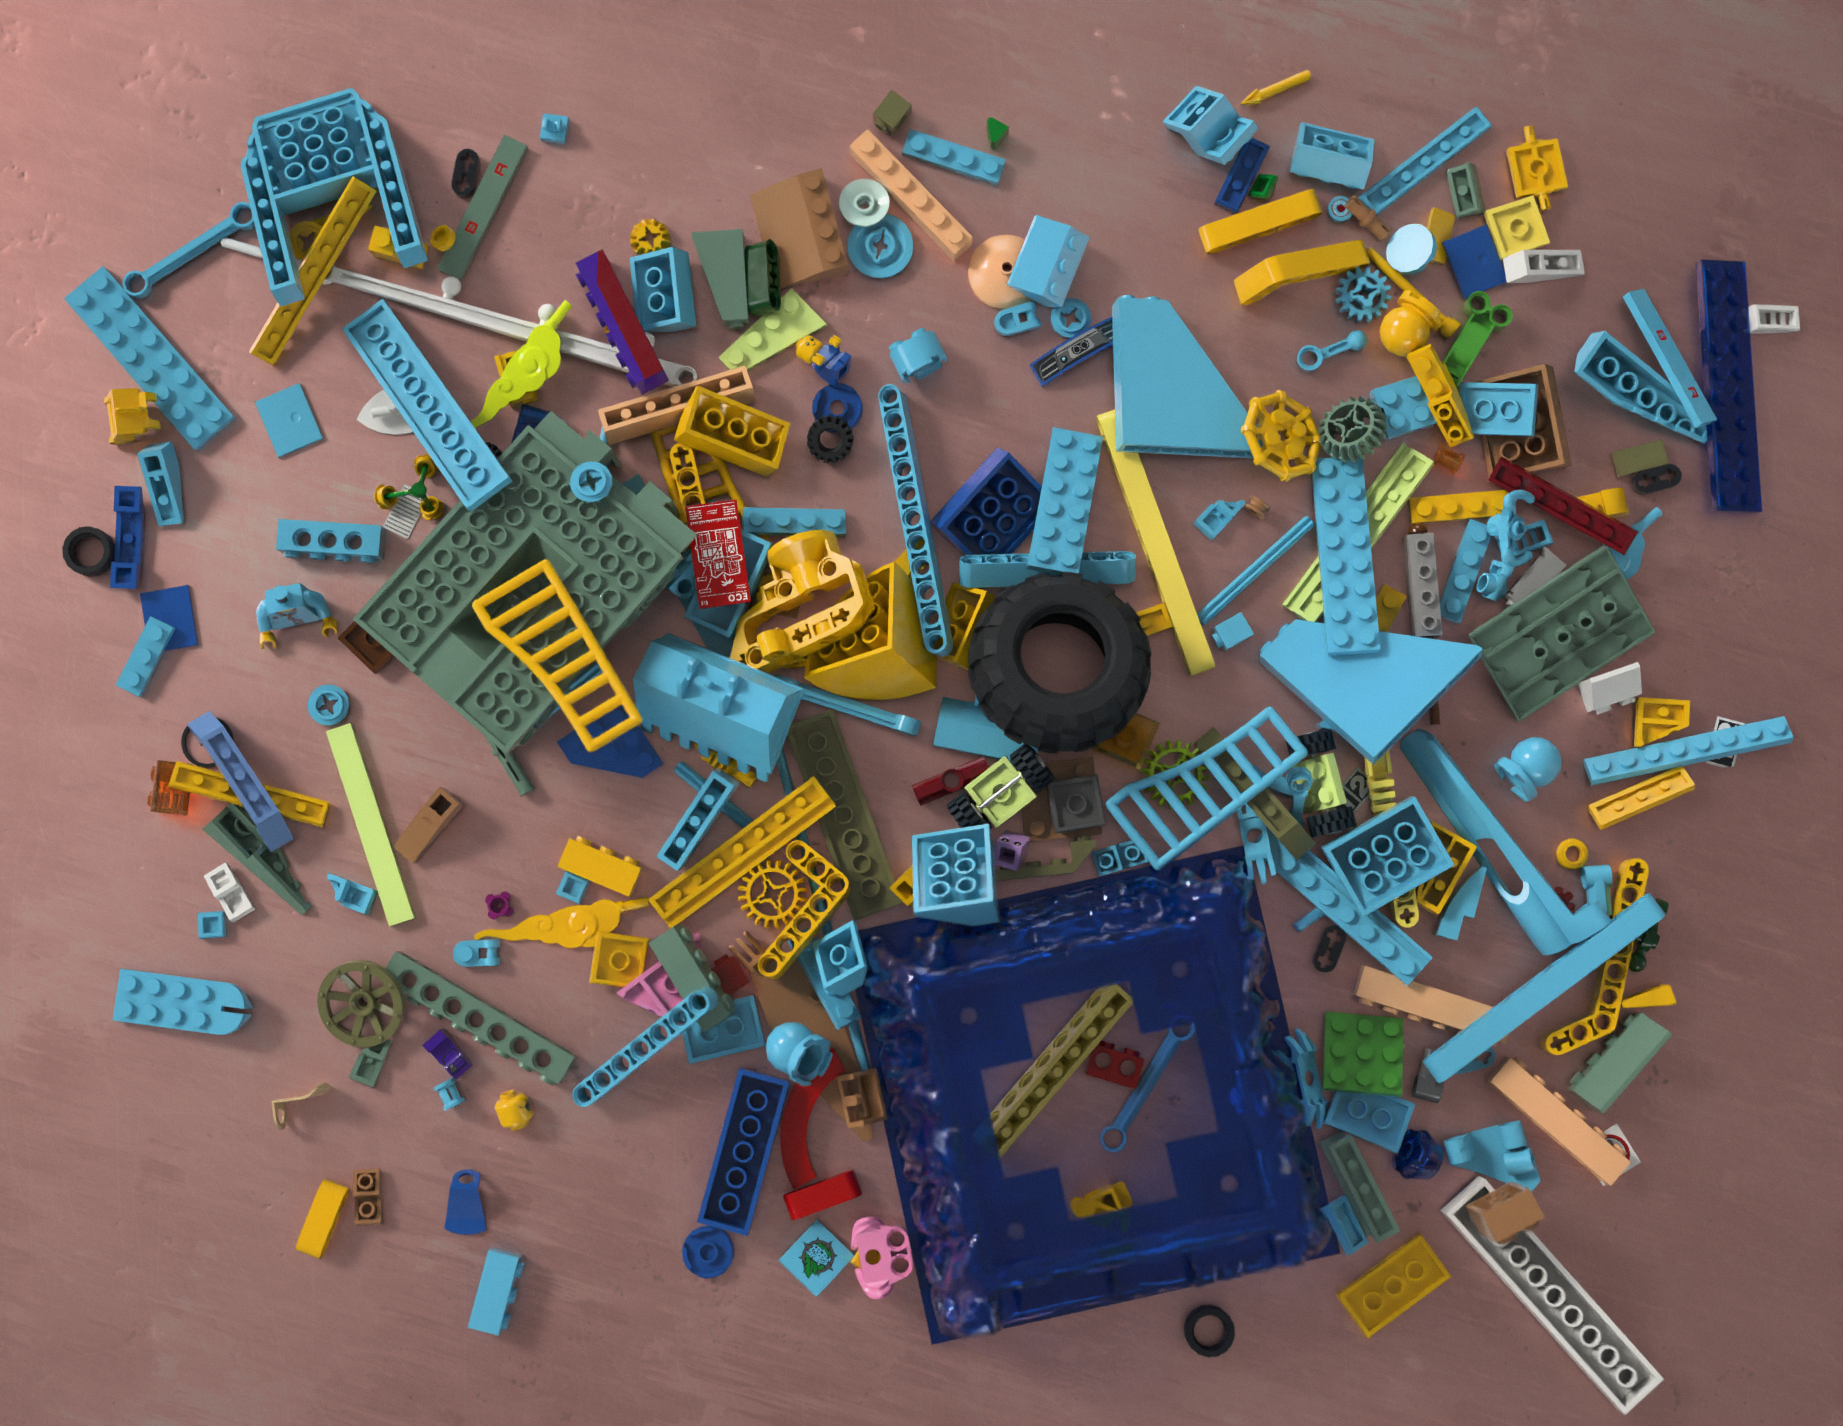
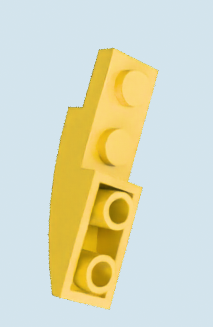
M1432 344L1408 353L1407 359L1429 399L1428 407L1449 447L1451 448L1473 439V431L1457 387L1445 362L1440 361Z

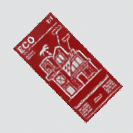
M737 499L685 506L687 525L697 534V537L690 543L699 609L751 603Z

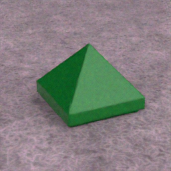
M1258 174L1248 196L1259 199L1270 198L1274 195L1278 177L1276 175Z

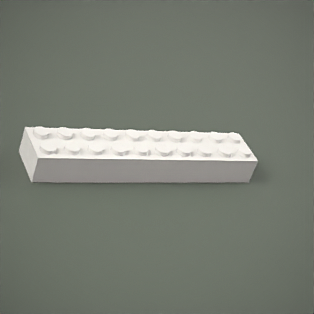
M1477 1176L1440 1210L1441 1213L1612 1405L1626 1415L1664 1380L1663 1377L1531 1230L1525 1231L1523 1229L1515 1233L1516 1238L1505 1244H1501V1242L1496 1243L1479 1233L1465 1206L1495 1189L1485 1178Z

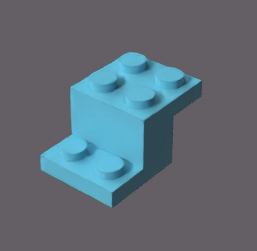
M1195 86L1163 120L1167 129L1183 135L1196 155L1223 165L1232 160L1235 153L1245 143L1250 141L1252 135L1259 129L1254 121L1240 117L1224 94L1199 86Z

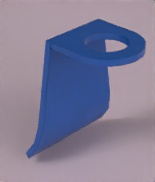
M465 1169L455 1173L452 1178L444 1227L452 1233L472 1235L487 1230L485 1214L478 1191L480 1183L478 1172ZM464 1175H470L474 1180L464 1184L459 1181V1178Z

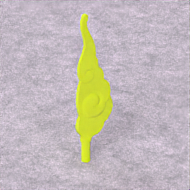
M564 300L544 325L534 328L528 337L527 343L511 357L502 377L490 387L481 413L470 421L475 428L490 421L500 409L505 408L510 402L521 399L526 392L538 390L547 379L556 374L561 364V340L556 329L573 307L569 302Z

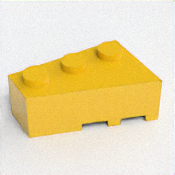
M1430 821L1454 863L1453 867L1417 886L1415 890L1417 905L1437 916L1440 914L1477 846Z

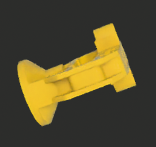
M810 530L797 533L779 541L768 550L767 559L774 581L759 587L760 591L756 594L758 603L738 621L729 658L766 673H771L781 667L798 669L806 665L809 654L844 639L863 627L875 608L861 564L842 556L837 537L832 531ZM834 567H836V571H835V573L832 575V571H833ZM851 582L854 592L853 597L788 628L780 629L776 627V629L764 631L756 637L757 628L762 623L770 620L769 617L782 611H789L813 600L814 595L811 593L812 591L822 589L829 592Z

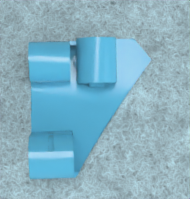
M1513 1121L1475 1130L1443 1141L1449 1164L1452 1166L1468 1169L1505 1183L1512 1181L1529 1188L1531 1192L1541 1181L1532 1149L1528 1148L1521 1121Z

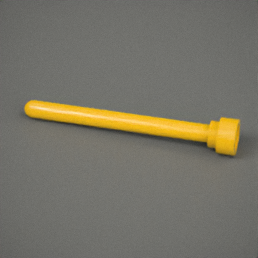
M1371 247L1366 249L1369 259L1403 291H1412L1411 296L1418 300L1421 296L1424 297L1397 270L1392 268L1376 250ZM1442 313L1438 316L1439 319H1445L1439 329L1441 330L1440 333L1448 340L1462 324L1455 318L1445 317Z

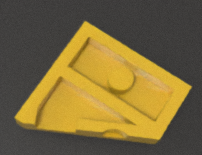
M1636 698L1634 747H1641L1688 727L1690 700Z

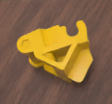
M139 388L111 389L107 397L104 398V403L108 406L111 430L110 444L116 445L133 442L136 436L149 432L148 429H161L160 421L153 420L148 416L147 402H157L156 393H140Z
M1120 1181L1113 1185L1109 1183L1087 1193L1085 1198L1074 1197L1070 1202V1208L1077 1217L1103 1228H1106V1226L1111 1227L1113 1219L1120 1218L1117 1226L1124 1233L1129 1226V1210L1133 1201L1125 1183Z

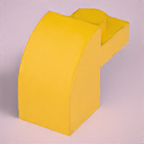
M1622 487L1601 490L1598 493L1576 497L1613 518L1629 514L1624 488Z

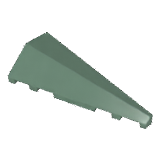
M229 804L202 828L203 831L301 915L311 907L310 902L306 903L299 890L301 886L298 880L294 881L288 870L289 864L281 849L278 848L273 852L269 851L258 834L256 825L244 807Z

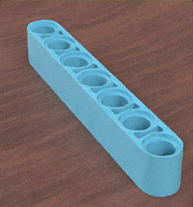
M1129 551L1082 553L1079 574H1082V579L1096 584L1099 580L1105 584H1128L1135 581V553ZM1029 553L965 555L959 559V584L967 588L1015 586L1024 582L1025 578L1046 572L1027 569ZM1047 573V576L1056 575V574Z
M703 987L688 995L573 1089L572 1097L574 1102L578 1106L587 1107L603 1098L714 1009L718 1002L717 993L712 988ZM699 995L706 999V1007L700 1004ZM680 1011H683L686 1014V1022L681 1020L679 1014ZM661 1026L667 1030V1038L661 1034ZM642 1042L647 1044L648 1053L642 1049ZM623 1057L629 1061V1068L624 1066ZM604 1072L609 1075L610 1083L605 1081ZM585 1088L590 1090L591 1098L585 1094Z

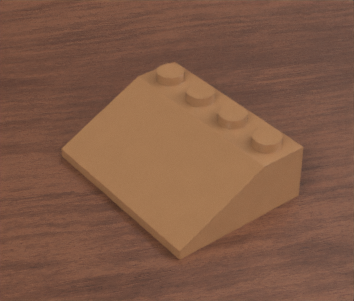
M822 168L795 175L750 194L762 241L771 239L777 246L780 290L849 272Z
M1542 364L1472 382L1539 385L1534 437L1481 435L1489 477L1501 457L1533 474L1572 466L1552 366Z

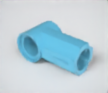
M1610 865L1583 866L1581 868V881L1583 888L1586 890L1587 903L1590 905L1597 900L1607 915H1613L1610 894L1613 878Z

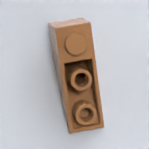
M439 787L422 806L393 847L413 864L462 809L464 804L447 789Z

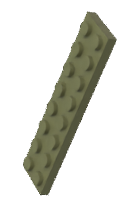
M833 709L792 723L787 735L804 782L815 776L837 805L818 819L835 868L843 873L851 883V893L846 900L854 921L902 904V900L890 889L895 880ZM840 880L841 886L844 889L845 882Z

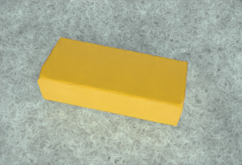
M1433 207L1430 211L1426 228L1429 229L1436 239L1437 248L1432 262L1444 265L1447 255L1442 242L1451 238L1455 215Z

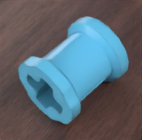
M451 1078L433 1088L434 1091H438L444 1103V1111L466 1101L457 1090L455 1078ZM446 1089L449 1090L453 1100L450 1099Z

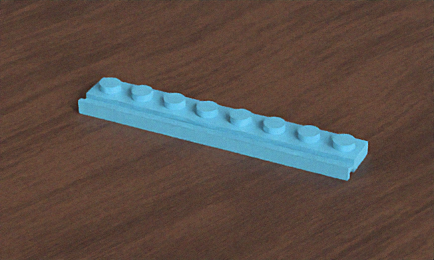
M1267 827L1276 872L1402 983L1408 986L1433 957L1378 909L1362 917L1337 874L1310 850L1296 860ZM1262 833L1253 843L1261 841ZM1264 858L1265 863L1269 865L1268 859Z

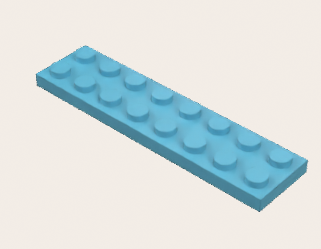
M104 266L64 298L144 392L156 393L157 402H154L155 405L194 450L198 451L235 419L234 415Z
M1361 457L1357 458L1356 463L1351 462L1349 459L1344 463L1340 459L1336 461L1333 458H1317L1316 470L1311 475L1327 656L1380 653L1363 459Z

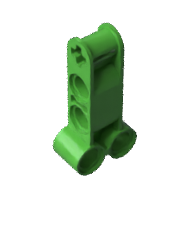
M1482 291L1472 293L1464 302L1463 311L1468 319L1442 361L1445 362L1456 387L1461 383L1492 331H1502L1513 318V313L1507 305L1498 304L1491 307L1489 296ZM1471 301H1479L1482 304V310H1475L1471 305ZM1493 314H1501L1504 318V323H1497L1493 318Z

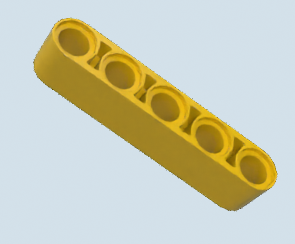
M1309 189L1200 227L1198 232L1206 254H1213L1310 221L1322 215L1323 212L1315 190Z

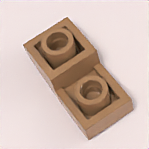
M353 1170L354 1224L356 1226L383 1225L381 1170Z

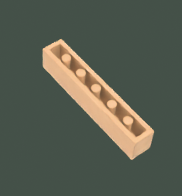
M868 129L849 146L850 156L876 182L886 189L888 195L953 262L972 246L973 237Z
M746 366L599 409L598 413L608 445L678 425L680 417L697 385L742 404L754 402L753 386Z
M1368 966L1360 967L1352 993L1353 996L1359 997L1358 1003L1372 1007L1375 1002L1383 1005V1011L1396 1015L1398 1010L1408 1013V1019L1422 1023L1424 1018L1433 1021V1027L1447 1031L1448 1026L1458 1029L1457 1034L1493 1008L1492 1006L1414 981L1406 986L1396 976ZM1507 1034L1498 1042L1506 1044L1509 1034Z
M1504 1057L1485 1081L1601 1182L1611 1186L1631 1163L1625 1157L1627 1155L1626 1151L1617 1144L1613 1146L1605 1140L1607 1135L1599 1128L1594 1126L1592 1129L1585 1123L1587 1118L1576 1109L1571 1111L1565 1105L1567 1103L1566 1099L1557 1092L1553 1094L1545 1088L1547 1083L1536 1074L1532 1077L1526 1072L1527 1066L1516 1057L1514 1059Z

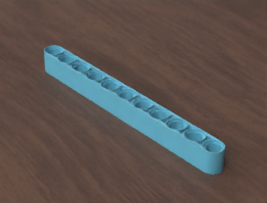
M888 384L880 389L878 399L924 645L932 654L945 657L952 652L953 639L906 395L899 388ZM897 394L896 400L893 403H888L889 397ZM897 418H902L901 424L893 428V422ZM902 442H906L905 449L901 452H898V445ZM911 466L910 473L907 476H902L903 469ZM915 490V497L907 501V494ZM915 515H920L919 522L916 525H911L912 518ZM924 539V547L916 550V543ZM924 564H929V571L921 575V567ZM930 588H933V597L931 599L926 600V591ZM934 613H938V621L930 625V617ZM943 638V646L935 650V641Z
M1650 893L1642 896L1612 918V922L1608 926L1581 941L1427 1056L1422 1062L1438 1084L1447 1080L1665 917V912Z

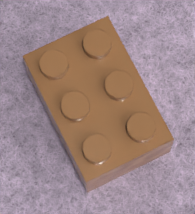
M1512 1181L1465 1206L1479 1233L1496 1243L1501 1242V1244L1515 1239V1233L1523 1229L1529 1231L1540 1225L1539 1220L1545 1218L1530 1189Z

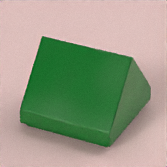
M990 117L987 120L986 127L990 148L993 150L1006 138L1009 126Z

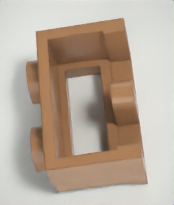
M877 1068L837 1076L848 1128L865 1126L888 1119ZM857 1079L860 1094H854L851 1080ZM856 1105H863L865 1117L859 1118Z

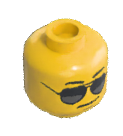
M514 1090L502 1093L500 1095L501 1099L495 1104V1111L501 1125L504 1128H510L511 1131L527 1126L530 1123L529 1119L533 1115L527 1096L524 1093H515Z

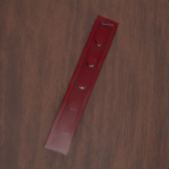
M1503 457L1498 460L1488 481L1508 492L1515 490L1528 491L1535 496V501L1531 503L1532 505L1623 555L1627 553L1639 532Z

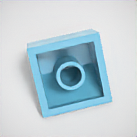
M852 920L812 943L825 990L844 996L863 985L868 966L856 921Z

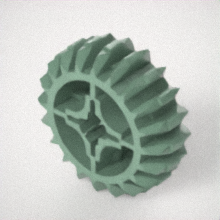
M1351 396L1348 402L1340 399V405L1338 406L1331 404L1332 411L1324 412L1326 419L1319 420L1321 428L1317 430L1318 435L1321 436L1319 442L1324 447V451L1336 461L1340 459L1344 463L1349 459L1351 462L1356 463L1359 457L1365 460V455L1368 453L1374 455L1373 449L1375 447L1382 448L1380 440L1386 439L1385 431L1388 430L1386 416L1380 406L1374 404L1370 399L1365 401L1361 396L1356 401ZM1364 417L1370 419V425H1365L1363 422ZM1336 434H1340L1342 437L1341 442L1335 440Z

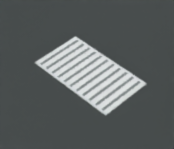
M404 484L401 491L410 489L411 487ZM412 495L398 497V501L393 505L383 527L408 539L421 514L420 503L422 499L415 498Z

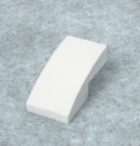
M225 862L204 875L214 897L219 899L231 922L234 923L255 910L248 894L228 863Z

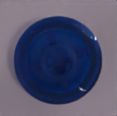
M1409 1129L1405 1132L1398 1155L1393 1154L1392 1165L1394 1170L1400 1172L1401 1176L1405 1179L1429 1180L1439 1171L1443 1162L1444 1151L1442 1146L1428 1131Z

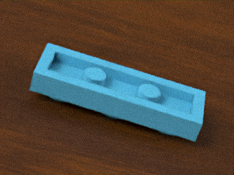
M150 616L116 686L141 697L176 628Z

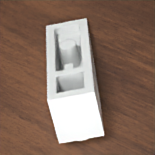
M1521 250L1503 258L1507 283H1531L1585 275L1581 250Z

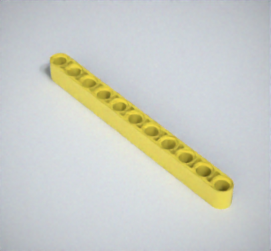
M1115 409L1097 415L1096 420L1162 603H1165L1173 625L1172 630L1186 669L1190 676L1215 668V663L1139 454L1134 452H1116Z

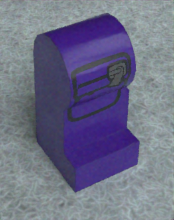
M440 1029L423 1044V1047L456 1080L473 1066L467 1055L445 1029Z

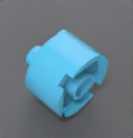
M920 328L911 334L912 338L904 342L902 340L897 341L889 346L891 351L889 356L903 383H910V377L916 376L918 380L940 369L943 366L942 360L948 361V357L934 331L926 332L925 328Z

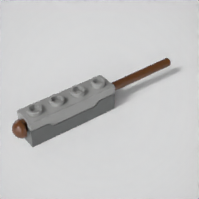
M1415 523L1408 529L1409 535L1402 539L1411 636L1435 639L1443 634L1434 533H1427L1428 530L1425 525ZM1438 701L1429 709L1430 725H1440Z

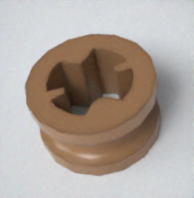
M1251 496L1250 504L1246 503L1245 509L1255 517L1264 519V512H1268L1270 507L1261 499Z

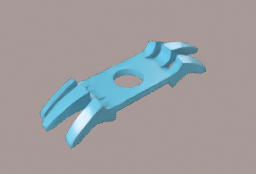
M1246 803L1245 814H1243L1242 807L1236 812L1244 845L1248 880H1254V865L1252 861L1256 860L1261 883L1267 884L1264 858L1268 859L1271 876L1276 875L1267 826ZM1253 829H1258L1262 832V839L1258 843H1251L1248 840V833Z
M1298 1028L1294 1030L1299 1044L1291 1036H1286L1284 1039L1292 1051L1291 1062L1296 1065L1303 1096L1300 1103L1305 1110L1304 1127L1311 1126L1314 1116H1316V1128L1320 1129L1328 1110L1329 1101L1324 1098L1315 1060L1317 1048L1309 1036ZM1307 1071H1309L1313 1076V1083L1311 1086H1309L1305 1080V1074Z

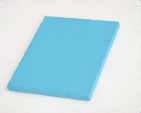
M300 383L255 402L278 458L323 439Z

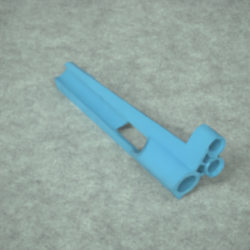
M1416 729L1402 739L1401 751L1459 836L1477 846L1473 856L1481 867L1487 868V877L1542 955H1552L1563 951L1571 944L1585 940L1612 922L1597 900L1590 905L1589 903L1584 904L1574 913L1568 909L1479 797L1460 768L1434 735L1426 730ZM1483 838L1495 840L1523 881V889L1520 895L1514 896L1511 894L1477 844V840Z

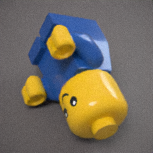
M810 335L803 339L800 338L796 344L797 357L808 364H812L811 366L816 373L834 387L849 371L852 357L847 352L843 353L839 350L842 339L836 335L830 338L829 344L831 345H823L822 342Z

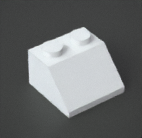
M1639 662L1578 683L1577 686L1587 713L1595 710L1598 715L1612 710L1611 704L1619 702L1621 706L1635 702L1634 696L1642 694Z

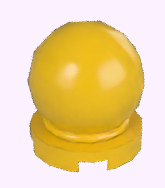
M1406 290L1397 300L1399 307L1392 309L1384 317L1379 329L1381 342L1387 351L1402 357H1407L1408 353L1426 346L1430 338V330L1437 331L1445 321L1443 318L1439 319L1438 316L1441 312L1430 301L1422 296L1418 300L1411 296L1412 291Z

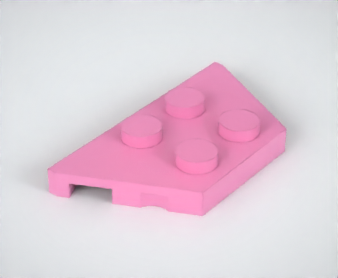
M696 933L692 941L697 949L702 950L700 935ZM660 961L617 992L619 997L659 1017L664 1016L683 1000Z

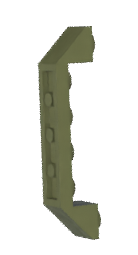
M1212 727L1194 745L1203 753L1224 740V738ZM1227 750L1213 758L1241 794L1253 785V782ZM1267 787L1247 802V805L1296 860L1316 844Z
M1090 835L1074 837L1075 842L1069 843L1071 863H1067L1066 858L1051 860V865L1041 866V861L1025 862V867L1019 868L1017 871L1000 866V870H996V881L1073 874L1097 845V841L1090 840Z

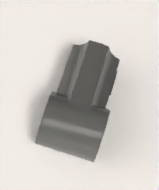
M1425 1048L1423 1060L1435 1050ZM1422 1062L1420 1072L1415 1077L1411 1095L1414 1098L1438 1104L1443 1093L1444 1082L1438 1084Z

